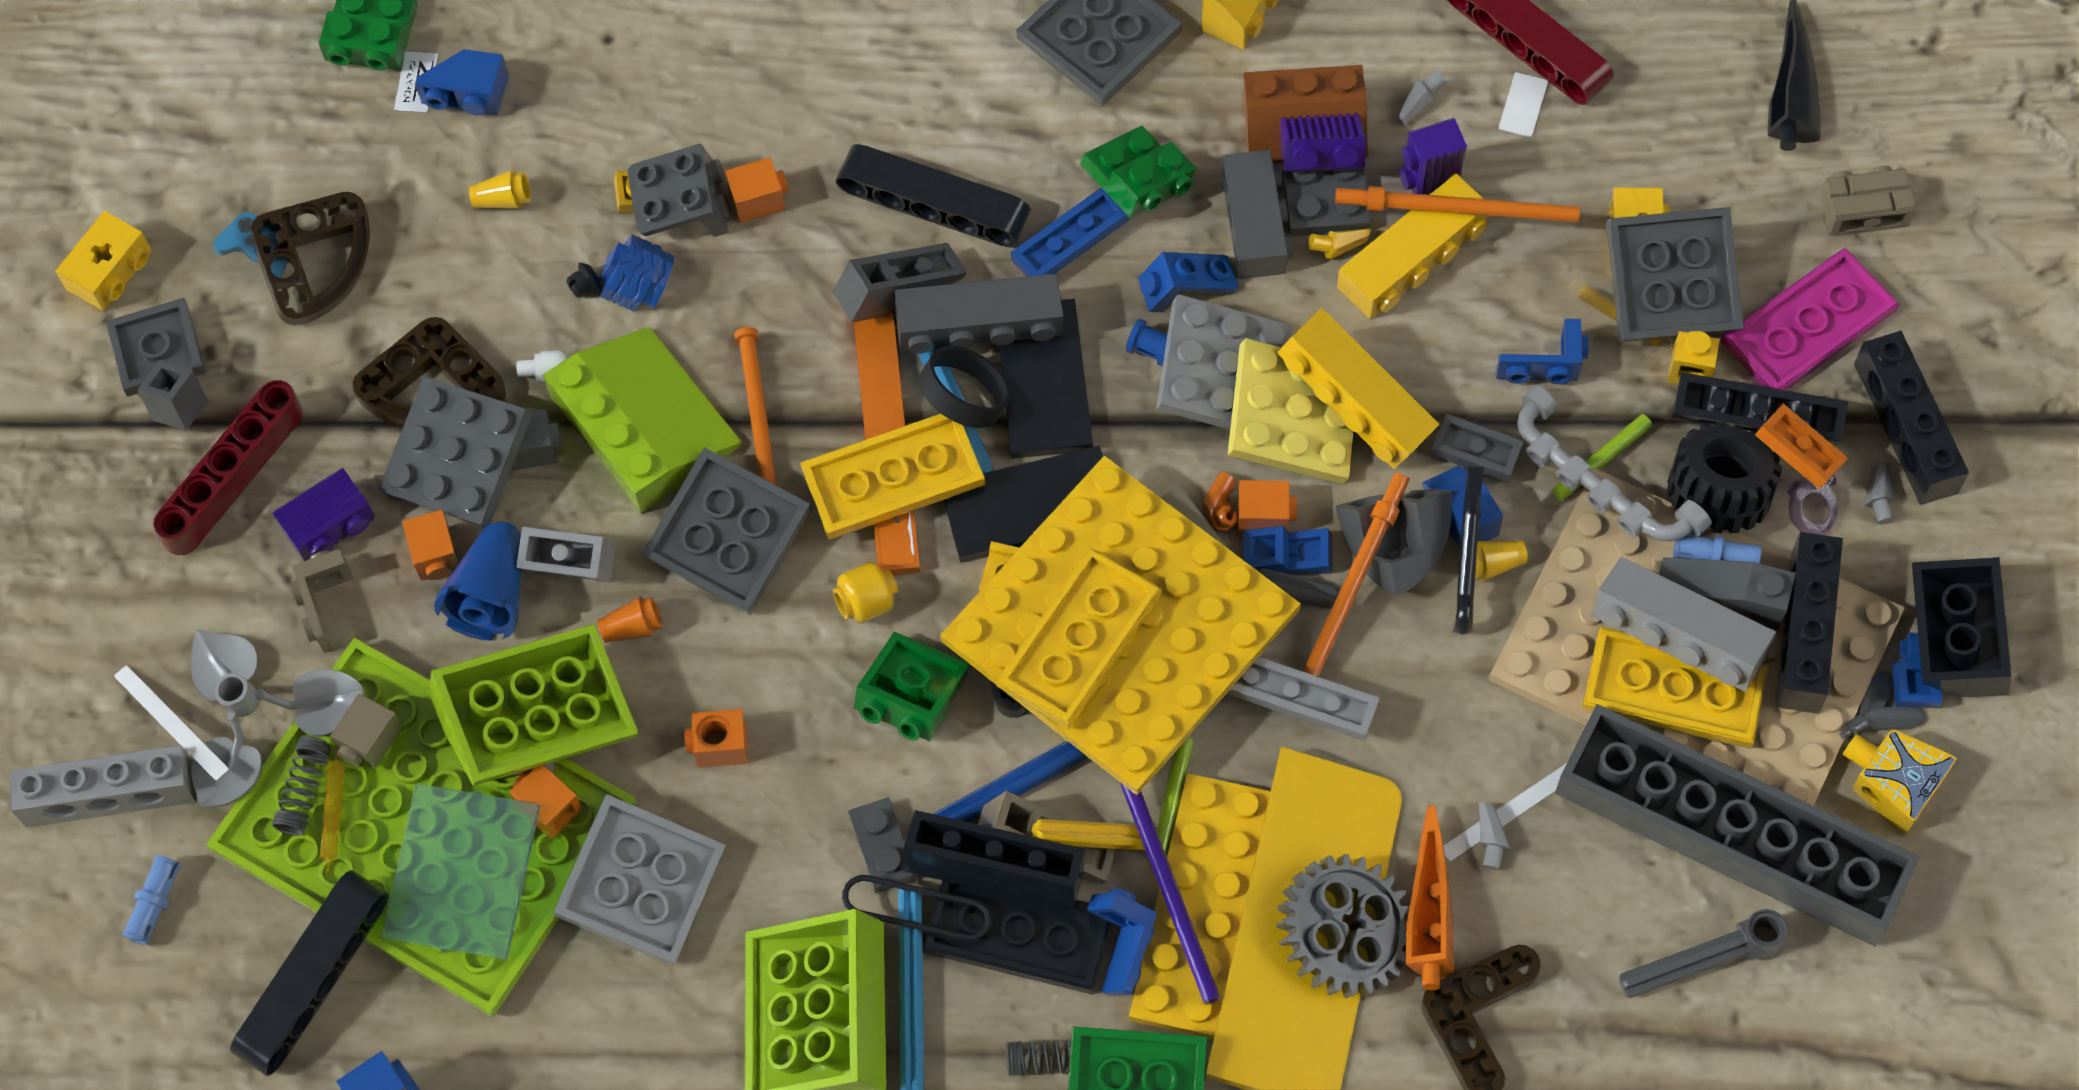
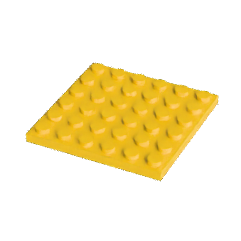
M1103 456L940 634L942 643L996 684L998 677L1089 547L1162 588V595L1070 729L1065 728L1010 695L1125 787L1138 795L1299 612L1301 603L1106 456Z

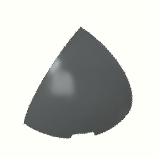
M1411 490L1402 496L1397 507L1400 510L1393 527L1388 526L1367 572V575L1385 591L1394 595L1406 592L1418 584L1438 561L1445 547L1451 525L1452 500L1449 490ZM1383 494L1353 500L1336 506L1343 534L1354 557H1356L1373 521L1370 517L1377 500L1382 501Z

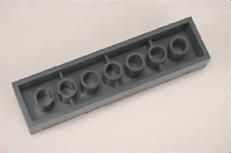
M1596 704L1560 776L1555 794L1874 947L1877 946L1885 934L1920 858L1919 855L1598 704Z

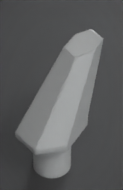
M1438 70L1423 82L1419 78L1415 82L1399 111V117L1405 125L1434 100L1432 94L1447 83Z
M1890 463L1880 464L1874 468L1864 502L1865 506L1874 509L1878 524H1887L1894 520L1890 502L1895 499Z
M1479 802L1480 844L1482 847H1486L1482 866L1490 870H1499L1503 851H1511L1512 848L1494 806Z

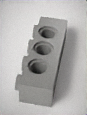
M182 745L10 770L11 811L27 828L195 803L196 791L191 777L192 759Z

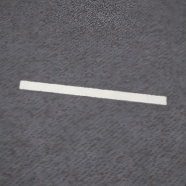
M127 665L114 675L131 695L215 780L229 770Z
M1566 764L1497 809L1496 812L1502 826L1555 792ZM1480 821L1444 845L1445 855L1449 861H1452L1480 842Z

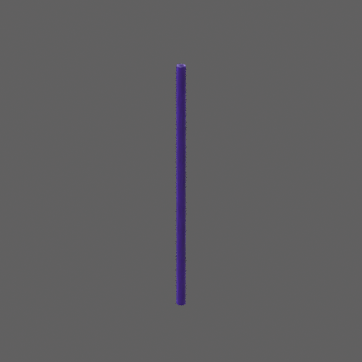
M1120 783L1204 1005L1213 1004L1219 1001L1221 997L1143 794L1140 792L1136 795Z

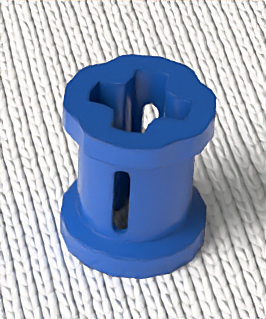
M1139 318L1129 335L1126 352L1131 354L1139 352L1157 360V365L1163 367L1167 334L1147 326V321Z

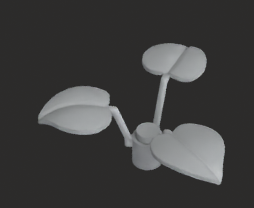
M197 630L191 652V671L194 685L204 698L213 702H219L229 711L227 719L231 722L235 734L234 742L227 737H216L204 743L229 769L217 780L193 758L191 777L197 794L198 805L203 808L229 805L245 796L257 783L262 771V756L255 747L242 745L244 736L238 719L239 717L252 714L257 709L259 701L264 700L289 710L297 709L295 721L298 727L311 736L323 737L332 734L358 694L364 696L362 685L353 677L339 671L329 669L313 670L299 677L294 683L293 694L296 701H287L268 694L263 689H256L249 683L257 673L259 657L257 650L248 640L233 634Z

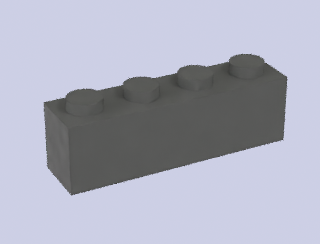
M1057 273L895 290V313L900 352L911 351L912 353L922 354L944 346L969 348L974 344L984 343L1006 345L1014 340L1033 339L1036 341H1046L1054 336H1062L1063 310Z

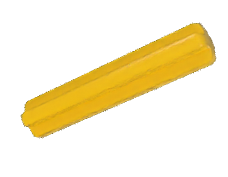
M1039 819L1032 825V837L1074 847L1145 850L1135 824Z

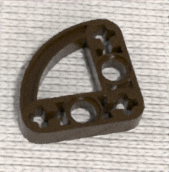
M340 192L266 212L257 216L253 221L250 234L251 242L277 314L282 321L296 326L309 323L324 316L337 307L350 294L358 282L367 258L370 227L365 204L361 197L355 193ZM341 205H346L349 210L356 209L353 212L352 219H347L344 214H338ZM323 209H328V216H332L330 226L327 225L326 213ZM303 214H312L317 217L320 225L313 231H304L299 228L296 220ZM264 226H269L272 231L279 230L276 232L275 238L277 249L272 252L267 235L260 236ZM352 232V249L344 269L330 286L313 297L296 247ZM278 260H285L292 264L294 272L287 278H279L272 273L271 265ZM293 286L296 301L298 303L305 302L300 313H296L293 308H286L289 306V293L287 289Z
M430 317L420 322L363 368L354 377L352 383L353 391L358 401L366 410L379 419L401 428L404 426L411 406L399 404L392 401V399L434 365L456 387L503 402L507 395L506 387L500 374L446 320L439 317ZM434 333L437 336H442L447 346L444 352L435 340L429 341V334ZM401 355H411L415 358L413 366L405 371L393 368L394 361ZM464 355L472 359L471 365L464 371L458 372L450 368L452 360L458 356ZM387 369L393 381L390 382L387 376L384 377L382 371ZM478 375L487 387L493 386L494 392L492 394L480 392L479 386L474 380ZM371 383L374 386L379 385L380 390L374 393L371 390L367 391L365 387Z

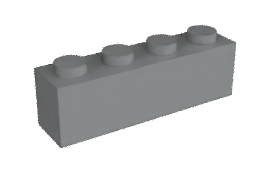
M1623 557L1619 558L1598 589L1591 615L1601 620L1604 624L1617 628L1641 640L1644 644L1678 658L1684 664L1694 666L1718 678L1721 682L1732 685L1744 692L1747 691L1766 661L1776 634L1775 631Z

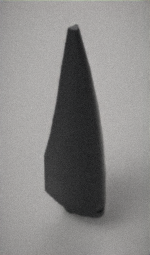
M1797 0L1789 1L1783 52L1768 111V136L1780 139V148L1784 151L1794 150L1796 142H1817L1821 136L1820 104L1814 59Z

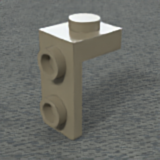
M340 549L321 551L314 554L309 560L292 565L296 581L290 583L291 590L297 605L305 604L308 617L302 618L304 630L310 642L317 640L323 652L332 650L314 593L353 579L349 565Z

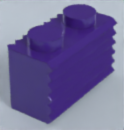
M1357 112L1353 116L1349 113L1343 116L1340 113L1337 117L1334 114H1331L1329 117L1325 114L1319 117L1316 114L1313 118L1309 115L1303 118L1300 115L1297 119L1294 116H1291L1289 119L1284 116L1280 120V148L1285 172L1365 168L1366 138L1361 117Z
M1448 119L1408 132V144L1402 148L1405 164L1399 169L1400 178L1406 190L1411 189L1414 194L1430 195L1454 174L1457 173L1462 178L1467 144L1456 119Z
M343 467L272 512L278 525L304 561L309 560L318 552L332 551L334 544H338L347 535L356 536L362 533L369 526V521H373L375 518L369 503Z

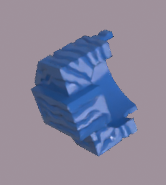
M631 234L624 244L618 242L606 258L601 275L599 276V280L605 282L600 297L608 301L612 300V303H618L619 306H624L633 312L639 305L649 306L654 309L669 279L674 265V255L666 254L661 246Z

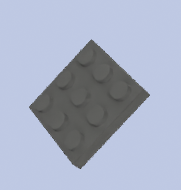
M1048 0L1016 30L1018 40L1097 103L1104 106L1182 32V23L1153 0Z
M1730 207L1609 218L1606 220L1619 342L1677 337L1679 331L1686 333L1702 331L1709 334L1744 329Z
M423 376L378 491L433 511L442 509L445 515L485 528L492 521L533 413L525 408Z
M704 447L641 555L751 615L813 507L810 503Z

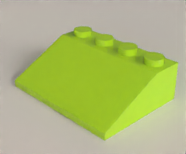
M650 327L576 352L543 374L552 400L641 514L681 488L704 447L725 458L742 446L740 439Z
M595 624L431 671L430 697L443 731L473 786L638 737V730Z
M851 909L745 932V1090H886L884 922L858 909Z

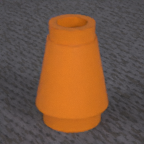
M639 596L597 620V626L604 643L654 636L655 630L663 628L658 606L652 596L645 599Z

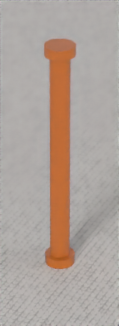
M743 327L735 331L734 337L736 344L740 345L758 475L777 486L756 342L759 341V333L754 327Z

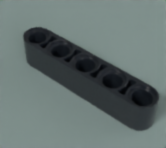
M861 144L851 146L835 180L841 190L852 196L1004 247L1016 245L1031 211L1030 206L1017 196Z
M349 870L338 880L235 1035L230 1046L232 1054L265 1076L272 1075L280 1068L384 911L389 900V894L354 870Z

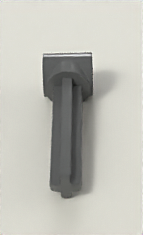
M1758 910L1749 919L1737 923V931L1620 974L1619 982L1621 988L1628 998H1633L1746 955L1751 961L1755 959H1770L1776 956L1782 948L1787 934L1786 921L1782 915L1774 910ZM1757 927L1770 928L1775 933L1776 939L1771 942H1763L1755 936L1753 930Z

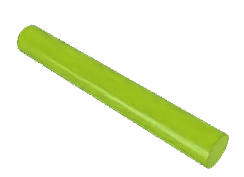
M1641 414L1585 462L1592 471L1594 468L1601 470L1653 426L1651 420L1646 415ZM1560 481L1552 488V493L1559 501H1563L1582 484L1575 490H1570Z
M1189 737L1173 754L1156 828L1166 857L1194 740Z

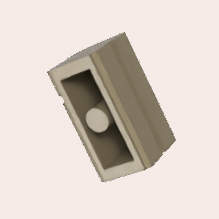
M1879 166L1873 168L1868 173L1854 175L1851 171L1846 170L1833 173L1829 178H1825L1819 197L1822 211L1825 215L1824 220L1827 232L1830 236L1909 226L1916 207L1912 190H1910L1907 170L1905 168L1892 170L1890 166Z

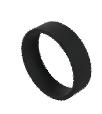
M944 346L936 349L919 376L920 388L927 401L943 416L964 426L984 428L993 425L1011 399L1010 385L1000 369L984 356L967 348ZM947 366L970 374L987 388L995 401L996 407H980L961 400L941 383L934 367Z

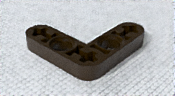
M1518 944L1460 970L1440 980L1439 989L1426 990L1423 995L1421 1006L1423 1015L1464 1090H1486L1483 1086L1476 1088L1473 1085L1477 1079V1072L1474 1066L1471 1064L1467 1069H1464L1462 1066L1472 1063L1480 1055H1483L1485 1058L1479 1061L1478 1067L1485 1077L1492 1075L1495 1078L1492 1081L1491 1090H1503L1505 1084L1503 1069L1477 1024L1473 1013L1517 993L1535 982L1540 971L1541 962L1535 950L1527 945ZM1517 957L1521 963L1526 961L1530 963L1526 971L1527 975L1523 976L1520 971H1514L1506 975L1504 982L1507 986H1502L1500 974L1512 967L1513 958ZM1497 965L1499 967V972L1494 968V966ZM1478 974L1489 977L1494 986L1493 991L1485 996L1474 994L1468 985L1470 978ZM1438 994L1443 1000L1448 998L1452 1000L1449 1006V1013L1453 1021L1457 1020L1459 1016H1462L1464 1019L1452 1023L1446 1030H1443L1441 1027L1445 1026L1448 1021L1444 1011L1441 1008L1434 1010L1431 1007L1434 1004L1435 995ZM1460 1031L1471 1034L1476 1043L1475 1048L1465 1054L1455 1051L1450 1042L1453 1034Z

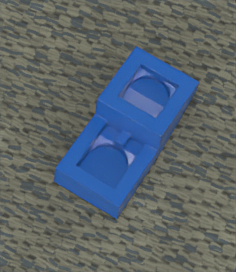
M1284 526L1243 530V560L1258 572L1260 569L1266 568L1291 575L1333 572L1332 533L1329 528L1287 532Z

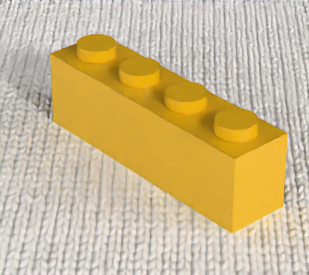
M1457 173L1430 194L1484 199ZM1410 210L1339 269L1337 288L1370 320L1380 311L1386 313L1398 303L1401 294L1409 287L1413 289L1419 287L1429 276L1430 270L1438 263L1442 265L1448 263L1456 255L1461 244L1468 239L1471 241L1477 239L1488 226V216Z
M1320 308L1277 352L1284 360L1288 369L1298 374L1314 390L1315 395L1322 402L1327 403L1343 419L1345 425L1351 431L1357 433L1373 449L1375 455L1380 460L1387 462L1393 469L1403 462L1439 425L1323 308Z

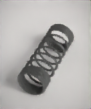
M311 736L299 738L295 749L298 756L292 758L295 766L289 769L291 777L285 780L288 788L282 791L285 799L278 802L281 810L275 813L272 826L275 829L290 835L305 834L308 824L306 819L310 818L309 815L295 810H287L281 804L283 802H291L299 807L313 808V805L309 802L290 799L285 795V792L294 791L306 797H316V794L312 791L293 788L289 785L288 781L297 780L309 786H320L319 782L313 779L296 777L292 770L300 769L311 775L322 776V771L312 767L300 766L295 760L303 758L314 764L326 765L327 762L325 760L329 759L328 756L331 752V745L326 741Z
M1056 1039L1054 1040L1051 1067L1047 1044L1043 1040L1040 1048L1039 1068L1035 1045L1031 1040L1028 1048L1027 1069L1022 1042L1015 1041L1013 1043L1008 1041L1006 1045L1008 1075L1017 1076L1019 1074L1021 1076L1023 1067V1072L1027 1076L1030 1072L1031 1054H1033L1035 1071L1040 1075L1044 1052L1048 1073L1052 1075L1056 1051L1060 1072L1064 1074L1067 1066L1068 1050L1070 1056V1040L1067 1039L1065 1042L1063 1066L1059 1043Z

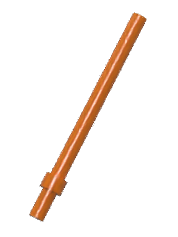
M1369 186L1368 190L1336 187L1335 204L1367 206V210L1383 211V207L1573 223H1578L1580 216V207L1389 192L1385 191V187Z
M1395 472L1382 501L1377 500L1370 515L1373 521L1303 672L1319 677L1388 526L1393 527L1400 510L1397 507L1410 481L1409 477Z

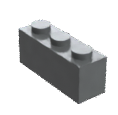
M1270 149L1222 155V181L1238 279L1286 274L1287 258L1294 257L1292 236L1291 234H1284L1282 224L1288 222L1286 200L1278 199L1277 188H1282L1280 165L1272 164Z

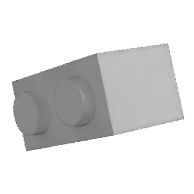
M522 526L516 568L532 573L610 583L616 541L601 536Z

